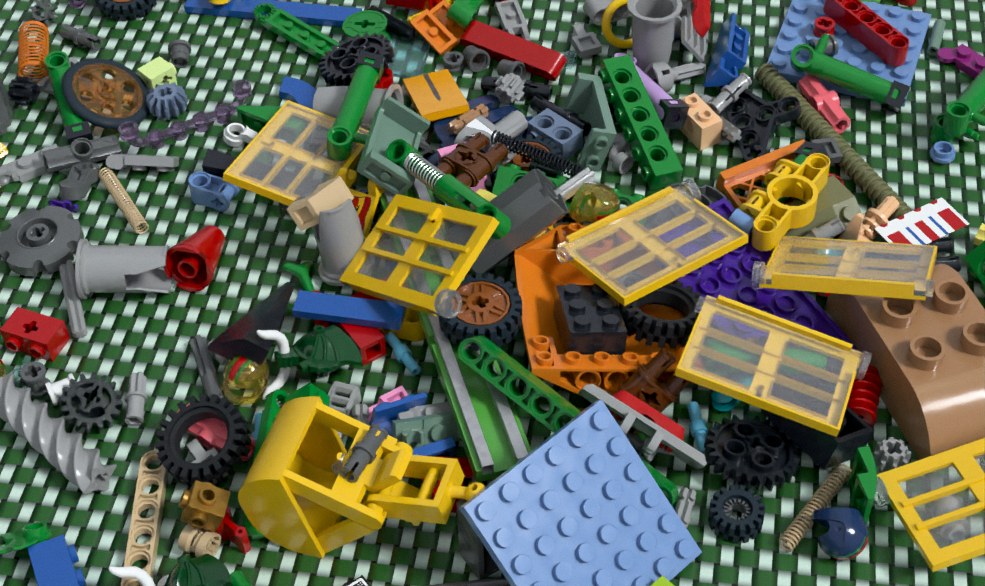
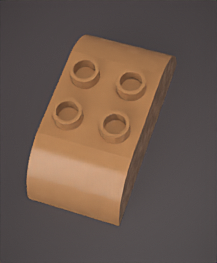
M935 264L926 300L830 294L825 309L835 324L860 351L858 355L860 356L859 364L871 365L878 370V377L882 381L880 398L919 460L985 438V309L956 270L945 264ZM900 273V274H896V275H902V276H915V277H916V274H913V273ZM985 454L974 458L976 461L985 459ZM950 465V466H947V467H944V468H941V469H938V470L929 472V473H927V474L930 475V474H933V473H936V472H940V471H943V470H947V469H950V468H954V466H953V465Z

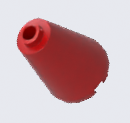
M208 225L171 247L167 251L166 266L163 267L169 279L172 277L178 282L176 286L190 292L201 291L207 287L214 278L225 243L224 233L218 227Z

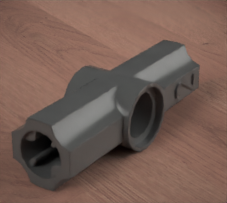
M115 135L93 140L77 138L71 145L42 151L44 165L48 173L72 168V166L82 162L93 163L106 160L107 156L112 154H121L120 143Z

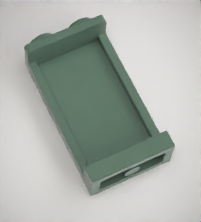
M577 73L562 109L573 111L577 114V117L591 124L590 133L583 137L584 147L577 160V164L580 163V167L584 165V169L589 167L590 170L600 171L617 134L601 77Z
M389 96L375 111L356 171L394 195H403L414 184L416 178L408 171L386 158V149L392 141L402 139L418 150L422 134L429 128L430 121Z

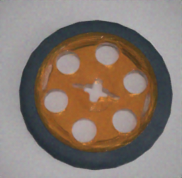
M100 58L85 59L72 65L63 75L61 83L62 93L67 105L75 114L92 125L112 130L128 129L146 119L150 112L146 102V96L149 94L146 84L134 71L118 62ZM107 73L111 75L113 79H106L102 76V74ZM81 78H88L92 81V83H85L81 80ZM127 86L131 88L133 92H126L122 89V87ZM86 95L90 97L92 101H85L80 96ZM121 104H128L133 110H127ZM101 109H109L112 112V114H105L101 111Z

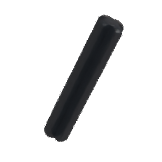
M374 5L367 8V10L378 11L385 15L387 18L386 28L407 40H412L413 37H416V30L409 24Z

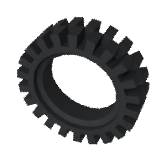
M648 277L643 278V279H642V282L648 280L649 278H648ZM636 279L633 281V284L628 283L625 289L628 290L642 282ZM677 281L676 284L669 283L626 306L619 302V310L627 329V335L632 336L635 334L634 340L640 342L644 338L646 339V345L652 346L653 342H658V348H664L665 343H668L670 348H676L677 342L681 347H685L705 299L701 298V294L698 291L693 292V287L688 285L683 288V282ZM651 304L663 305L678 310L686 317L677 320L659 319L644 313L638 307Z
M200 394V401L195 396L188 397L190 405L186 406L183 401L177 404L180 408L178 413L172 409L167 413L172 418L171 421L162 419L160 423L165 431L157 430L156 437L160 440L155 442V448L159 451L157 453L158 459L168 472L184 485H193L195 480L213 484V479H216L220 484L225 481L222 474L227 472L232 477L236 472L231 467L236 464L241 468L244 464L240 458L241 455L248 457L249 450L245 445H251V438L248 435L251 433L250 427L246 424L248 422L236 406L225 397L221 399L218 395L212 394L211 398H209L207 394ZM207 418L219 419L226 423L227 439L222 450L215 457L202 463H190L182 459L180 443L186 430L194 423Z

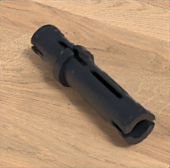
M483 75L481 90L494 91L497 87L495 82L498 80V77ZM532 80L524 81L523 86L525 87L522 91L525 94L523 98L530 99V97L540 95L546 100H551L552 85L533 83Z
M540 95L532 98L530 107L533 110L541 113L548 108L583 130V137L590 133L591 124L577 117V114L573 111H566Z

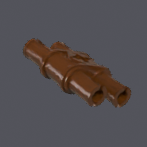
M477 132L469 141L457 144L451 153L441 157L436 167L445 174L453 175L466 186L476 187L483 177L494 171L495 165L508 156V149L504 144L501 145L498 142L486 153L479 152L489 145V141L484 134L481 135V132Z
M662 348L647 364H640L637 367L638 370L625 382H620L618 391L623 389L661 413L672 402L679 400V393L691 381L672 375L668 380H662L659 377L676 362L671 352H667L666 348ZM633 427L629 429L634 435L638 432Z

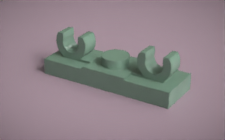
M451 411L392 421V437L398 439L397 442L407 443L412 449L452 437L454 442L461 441Z

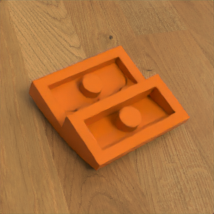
M442 0L430 11L428 9L424 10L410 22V25L440 56L462 44L460 38L465 31L464 28L446 17L451 6L445 0Z

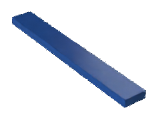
M187 0L184 5L185 13L255 19L254 8L258 4L261 5L260 3L265 4L267 2V4L271 3L276 8H281L306 24L342 27L344 20L348 16L362 11V8L276 0H231L226 4H212L209 0ZM264 12V13H262V16H263V15L266 16V14H268V13H270V12Z

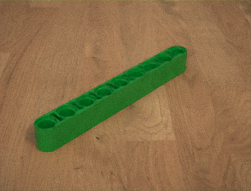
M477 335L460 343L458 354L465 364L553 433L564 426L562 423L563 415L573 419L581 413L579 409L486 337ZM472 343H476L479 346V357L471 353L470 346ZM495 360L499 361L503 366L502 375L497 374L493 369ZM517 379H522L526 383L525 393L517 389ZM540 397H545L549 401V411H545L540 407ZM641 458L660 489L668 493L669 503L673 506L679 494L676 485Z

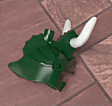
M321 325L315 326L313 331L302 336L292 347H289L286 336L278 330H257L259 337L265 340H275L278 343L279 352H274V359L280 371L276 379L265 389L262 396L263 400L266 399L267 394L283 387L293 366L296 367L300 374L309 371L310 373L315 372L318 377H325L328 375V372H334L340 366L362 365V357L356 344L344 331L335 325L326 328Z
M189 554L177 557L178 564L170 572L164 585L233 586L227 567L210 554H203L193 559L190 558ZM136 566L109 567V571L115 576L135 578L142 586H156L152 577L141 568Z

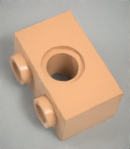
M696 93L681 98L689 106L684 127L680 129L682 133L700 151L720 143L723 120Z

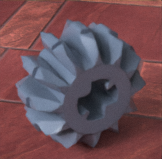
M165 82L163 85L156 84L155 88L149 89V94L146 96L152 116H157L159 120L163 118L170 120L171 117L178 118L179 114L185 113V108L188 106L185 90L182 86H177L175 82L171 84Z

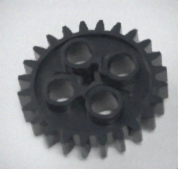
M367 32L363 37L357 34L353 39L347 37L346 42L339 41L340 45L338 46L332 45V51H326V56L321 57L322 62L319 63V70L325 82H329L330 86L335 84L336 86H342L343 84L349 86L355 73L356 61L361 50L384 56V69H389L388 64L393 63L392 58L395 57L391 41H389L388 37L384 38L383 34L377 36L376 33H373L369 36Z
M734 414L731 421L723 417L721 423L715 422L713 428H709L704 443V455L708 457L707 465H715L714 474L724 473L723 481L731 478L735 487L742 483L745 486V490H748L751 485L755 487L757 492H760L762 486L772 491L774 485L781 489L784 482H791L792 476H796L801 460L799 456L800 448L795 447L791 439H788L789 437L783 432L781 433L779 428L770 426L771 422L769 419L763 423L760 422V418L757 415L754 420H750L748 415L744 414L743 419L740 420Z

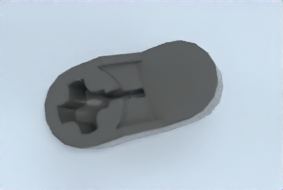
M82 162L72 166L68 177L59 183L60 198L74 201L86 197L91 184L99 180L98 165L92 162Z

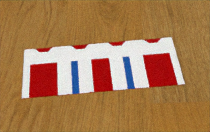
M941 197L874 229L888 243L926 245L970 223Z

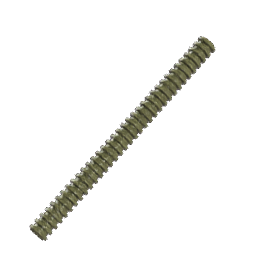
M766 63L757 69L755 73L756 80L776 100L788 96L798 98L802 112L794 120L801 125L811 138L815 140L834 137L843 155L840 163L836 164L845 171V174L859 186L877 207L888 196L896 198L900 205L888 218L889 220L896 219L912 211L907 206V203L883 181L878 173L851 148L846 140L824 120L772 64ZM788 106L785 110L791 111L795 106Z

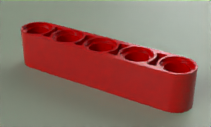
M860 0L824 1L823 12L884 62L891 66H901L905 63L910 43L909 39Z
M476 20L469 22L460 38V42L465 47L474 45L479 49L485 50L491 58L499 61L503 59L521 61L525 64L527 72L550 81L557 80L567 62L566 57L557 51Z

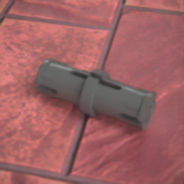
M64 24L61 28L68 31H59L62 38L71 40L80 47L86 46L97 51L101 47L94 43L103 44L101 37L90 34L83 28L77 29Z
M372 424L362 441L354 445L351 457L340 469V475L343 478L346 477L350 470H353L347 479L348 482H357L367 464H371L377 456L376 451L388 437V432L385 428L376 437L375 434L381 426Z

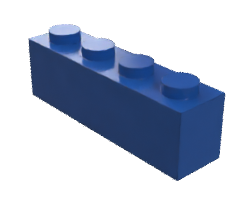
M64 534L27 547L38 586L87 585L82 569H76L74 563L79 562L74 544L68 546Z

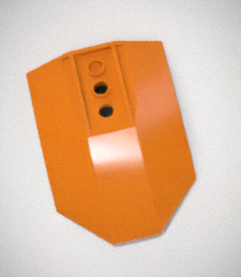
M579 223L559 225L514 251L516 288L522 299L521 325L530 370L532 374L576 394L579 393L584 385L594 384L608 394L613 395L618 391L620 382H625L638 370L637 367L640 364H647L662 348H658V342H653L652 346L646 345V339L644 338L638 342L634 340V334L632 336L627 335L625 352L622 355H610L602 351L596 352L594 355H582L575 351L565 354L553 315L556 286L567 284L593 285L596 283L557 253V249L566 245V236L588 225ZM618 233L579 253L592 262L632 241ZM638 248L599 269L605 274L610 275L648 254L641 248ZM653 262L633 273L650 279L662 273V271ZM651 304L638 307L644 313L659 319L677 320L685 318V315L678 310L663 305ZM678 342L676 348H670L669 344L665 343L664 348L667 349V352H671L676 362L659 376L662 380H668L675 374L685 349ZM698 356L693 368L704 372Z

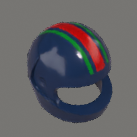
M832 507L817 509L812 512L811 521L813 523L829 528L826 534L817 538L820 548L828 556L838 560H849L858 556L864 550L869 534L866 522L858 509Z

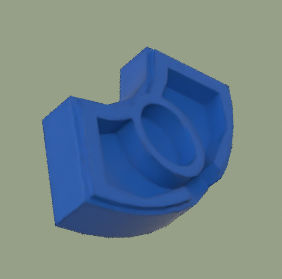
M284 76L279 90L280 98L313 109L316 89L305 81Z

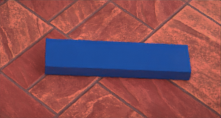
M299 290L292 312L293 317L400 331L406 307L388 301Z

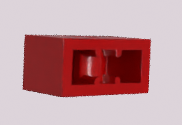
M20 307L16 308L0 329L4 344L9 350L13 352L19 351L29 354L36 359H45L51 362L55 360L70 340L63 320Z

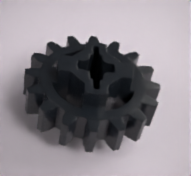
M92 372L91 377L86 379L83 373L80 374L78 382L71 378L69 380V387L62 388L63 396L59 399V405L63 406L60 409V415L67 416L66 424L75 423V431L77 432L82 427H85L87 434L91 433L92 428H96L99 433H102L104 424L111 428L113 426V419H119V410L123 406V401L119 400L122 395L121 390L114 391L116 387L115 381L107 384L106 375H103L99 380L96 379L94 372ZM103 393L107 395L109 400L104 398ZM95 397H96V402H93V403H92L91 405H89L88 408L86 409V405H87V404H90L91 401H93V400L95 399ZM73 406L78 408L79 413L73 409Z

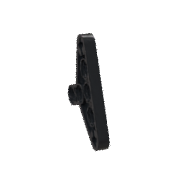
M721 86V87H720V89H719V94L721 93V89H722L724 86ZM745 89L739 95V99L736 102L730 103L725 108L729 122L735 127L742 122H748L747 126L739 128L742 138L739 141L736 140L744 162L753 159L751 155L753 152H756L757 157L770 153L776 126L798 118L802 112L800 102L796 97L788 96L768 103L748 89ZM737 106H741V107H742V109L739 110V111H736V112H732V111H731L734 107H737ZM788 106H795L791 111H784ZM765 114L772 115L768 119H760V117ZM748 138H754V139H755V140H754L752 143H750V144H744V143H743V142H744L746 139H748Z

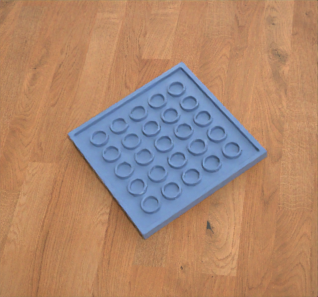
M792 0L767 62L772 64L788 82L798 84V81L808 74L793 70L790 65L792 50L797 45H808L810 39H820L813 34L815 19L818 17H828L823 12L825 0ZM862 2L909 39L910 43L906 61L901 66L887 64L835 22L833 35L838 42V54L835 56L828 54L827 56L890 82L895 80L911 86L932 14L903 9L897 6L882 5L876 2ZM802 53L796 56L797 61L800 63L809 61L806 54ZM818 78L829 91L834 90L838 93L865 98ZM907 93L906 98H905V100H904V102H903V104H902L903 107L905 106L908 93Z
M602 399L588 406L459 507L511 586H650L662 575L670 581L702 553Z

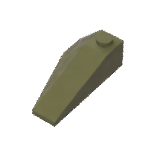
M834 175L829 176L827 184L818 194L816 214L813 221L804 227L789 229L784 236L803 237L812 232L811 229L813 227L818 228L836 216L840 218L846 229L854 216L861 213L855 196ZM796 198L788 206H800L806 202Z

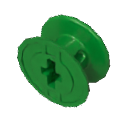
M365 10L353 13L342 24L343 31L352 39L357 34L363 37L368 32L369 36L373 33H376L377 36L383 34L384 38L388 37L390 41L389 34L384 31L387 26V18L378 11Z

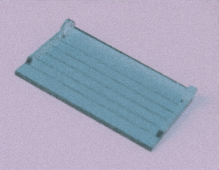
M392 30L390 31L389 36L395 57L392 58L393 63L388 65L389 69L392 70L393 77L410 78L422 75L431 45L417 31H415L417 33L416 37H413L412 40H407Z

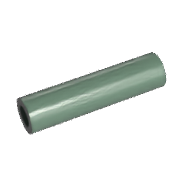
M943 19L935 20L927 48V53L931 56H936L940 49L946 22Z

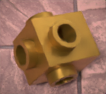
M195 480L190 491L185 489L178 506L183 508L180 521L189 523L195 528H204L215 532L225 516L231 492L215 487L212 483Z

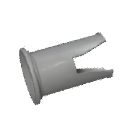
M628 0V12L632 15L633 57L637 59L636 65L644 72L651 63L664 61L668 64L674 40L675 18L680 15L682 10L681 0Z
M391 84L388 89L374 88L358 130H370L375 111L389 96L404 105L403 92L399 84ZM349 86L317 87L313 99V110L336 118Z
M347 199L344 204L337 208L320 211L319 224L312 226L322 260L318 273L321 280L328 285L349 286L340 282L339 279L365 241L361 223L351 199ZM369 254L357 273L370 276L377 267V257Z
M80 239L75 259V280L78 296L80 299H87L88 295L92 292L170 294L172 277L169 279L164 270L158 269L166 266V255L170 246L91 245L87 239Z

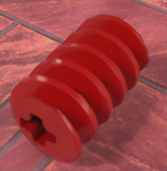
M857 364V372L847 406L868 425L873 426L877 420V406L879 405L882 381L878 377L879 372L876 367L867 364Z

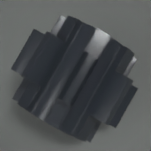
M17 76V80L12 79L8 86L10 100L15 101V104L31 105V102H36V99L39 97L37 81H32V78Z

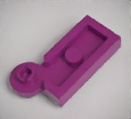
M964 44L955 49L941 48L937 53V58L942 63L955 62L956 68L974 79L985 67V57Z

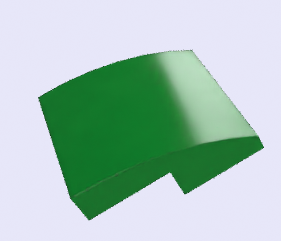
M869 446L857 448L849 479L852 496L848 508L858 509L866 525L877 488L876 465Z

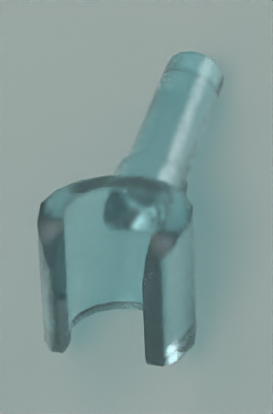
M567 51L564 54L567 59L564 68L571 69L577 60V53Z
M28 355L24 356L20 368L11 371L14 373L15 386L16 382L21 379V369L24 365L30 363L31 357ZM21 379L23 386H27V383Z

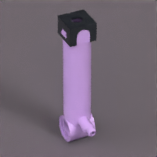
M616 53V54H614V57H619V56H624V55H629V54H626V53ZM630 55L664 129H683L689 106L683 100L673 99L636 65L637 59Z

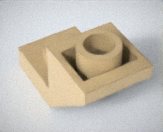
M338 176L318 185L312 195L290 204L287 211L300 231L319 224L320 211L337 208L344 204L347 199L352 201L354 197L341 176Z

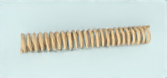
M109 167L102 168L98 176L136 234L147 232L149 225L116 175Z
M845 464L836 465L802 511L799 512L787 530L784 531L779 538V544L785 551L792 552L796 548L798 542L801 541L814 524L811 521L812 512L822 509V506L826 508L845 482L848 481L852 471L849 466ZM781 540H782V542H783L788 548H791V549L789 550V549H787L786 547H784L783 544L781 543Z

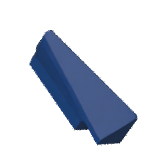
M734 13L721 26L704 80V87L729 85L738 77V69L741 70L746 64L750 33L746 28H740L735 23L737 16Z

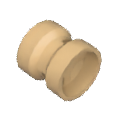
M189 523L182 530L178 540L180 550L186 553L193 552L196 557L203 554L215 556L221 544L220 534L210 530L205 531L204 528L192 527Z

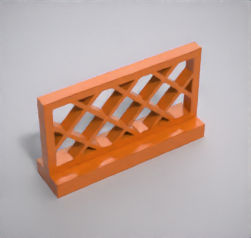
M805 140L792 143L720 172L715 188L722 194L725 193L737 209L742 203L748 201L749 195L753 190L759 189L763 191L765 189L754 186V181H764L766 174L773 172L776 163L780 159L793 161L794 152ZM739 188L748 191L747 198L736 195L733 190ZM792 197L785 205H788L791 201L795 200L796 198Z

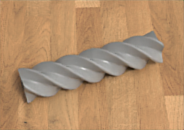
M13 372L0 377V418L9 423L21 437L27 439L36 451L43 454L47 461L60 470L72 484L79 487L84 495L93 491H107L109 489V478L117 465L101 464L100 450L98 448H83L82 434L67 433L63 417H49L47 402H32L30 387H15Z

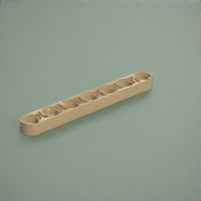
M158 450L145 453L140 460L124 567L132 566L137 560L143 559L148 561L143 570L152 579L154 578L168 479V470L163 465L153 470L147 468L148 464L152 461H160L157 456ZM155 484L159 486L154 493L147 494L143 492L148 485ZM146 509L155 510L154 515L150 518L139 517L140 513ZM142 534H150L152 536L144 544L135 542ZM122 578L121 586H142L135 578Z

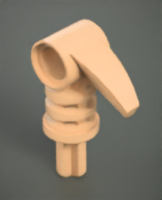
M888 196L876 209L869 208L865 212V216L862 213L856 214L846 227V231L842 232L838 239L873 242L876 236L879 235L874 228L889 222L888 218L895 212L900 203L895 197Z

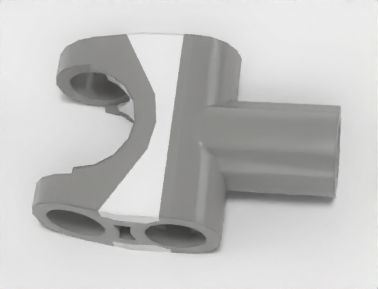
M518 110L512 111L495 125L481 115L468 123L459 132L454 145L467 142L477 132H481V135L484 134L489 141V145L482 149L487 152L495 145L491 144V135L494 130L500 131L504 135H511L513 138L527 129L528 121ZM508 150V156L495 165L494 171L499 168V165H506L517 154Z

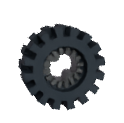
M729 485V491L726 490L725 486L720 488V493L715 492L710 502L708 521H710L709 526L711 530L715 529L714 534L717 537L723 534V541L728 542L729 538H733V544H738L740 538H742L743 543L749 542V537L755 539L757 533H760L762 530L765 515L764 502L761 503V496L758 494L754 497L755 491L750 488L746 492L743 485H740L739 490H735V485ZM732 511L741 512V519L740 517L738 519L736 517L733 518L731 515Z

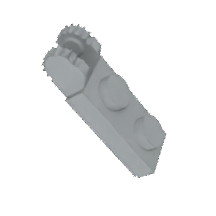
M518 0L495 2V10L503 31L513 35L521 34L523 39L530 41L528 25Z
M112 154L107 156L105 161L109 169L115 168L116 170L125 169L128 165H132V170H147V166H156V171L170 172L172 167L179 166L178 156Z

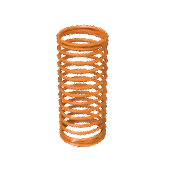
M27 21L20 26L18 33V76L40 79L48 76L45 57L49 54V31L41 22ZM28 27H39V28H41V29H37V28L26 29V28H28ZM29 30H38V31L43 32L44 34H42V33H40V32H36V31H31V32H27V31H29ZM37 33V34H40V35H35V34L27 35V34ZM36 36V37H40V38H42V39H39V38H27V37ZM43 67V69H41V70H36V71L27 69V68H30V69H40V68ZM26 71H29V72H41V73H39V74H31V73H28V72H26ZM26 74L32 75V76H37V75H41V74H43V75L40 76V77H30V76H27Z

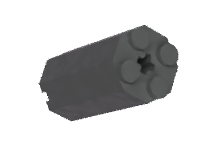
M540 169L531 170L490 201L492 205L510 218L511 229L501 239L495 240L490 237L470 268L475 277L476 273H482L483 275L511 256L517 248L530 242L569 213L564 198L560 193L558 195L553 190L555 185ZM459 224L447 236L451 243L465 246L476 228ZM453 251V255L457 259L460 253Z

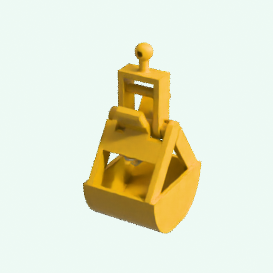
M309 396L292 399L280 408L239 490L238 501L250 523L263 536L291 551L323 559L326 553L381 529L385 518L405 520L406 522H411L413 526H419L421 522L446 524L456 498L468 501L486 486L479 482H473L468 487L461 486L465 476L458 459L412 455L413 449L410 445L404 442H397L398 439L390 435L378 448L375 460L371 464H367L358 481L355 483L348 482L347 479L353 470H350L346 477L343 478L340 475V469L351 457L354 445L362 441L370 426L324 405L320 397ZM378 430L375 436L377 437L381 431ZM337 431L354 439L348 453ZM402 478H421L424 481L421 489H418L401 481ZM437 480H441L434 500H430ZM342 516L348 518V519H346V520H344V521H342V522L339 523V521H340V519H341Z

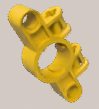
M814 153L809 155L801 165L788 159H780L776 163L773 172L767 173L764 178L767 192L759 189L753 190L749 195L748 201L738 207L741 211L755 219L751 240L752 246L759 251L772 250L789 229L801 228L813 221L816 214L818 194L828 182L830 168L828 156ZM782 197H795L806 203L800 206H788L780 203L778 199Z

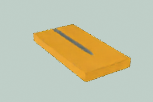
M448 69L402 79L403 86L417 113L430 122L461 115L470 110L467 100Z

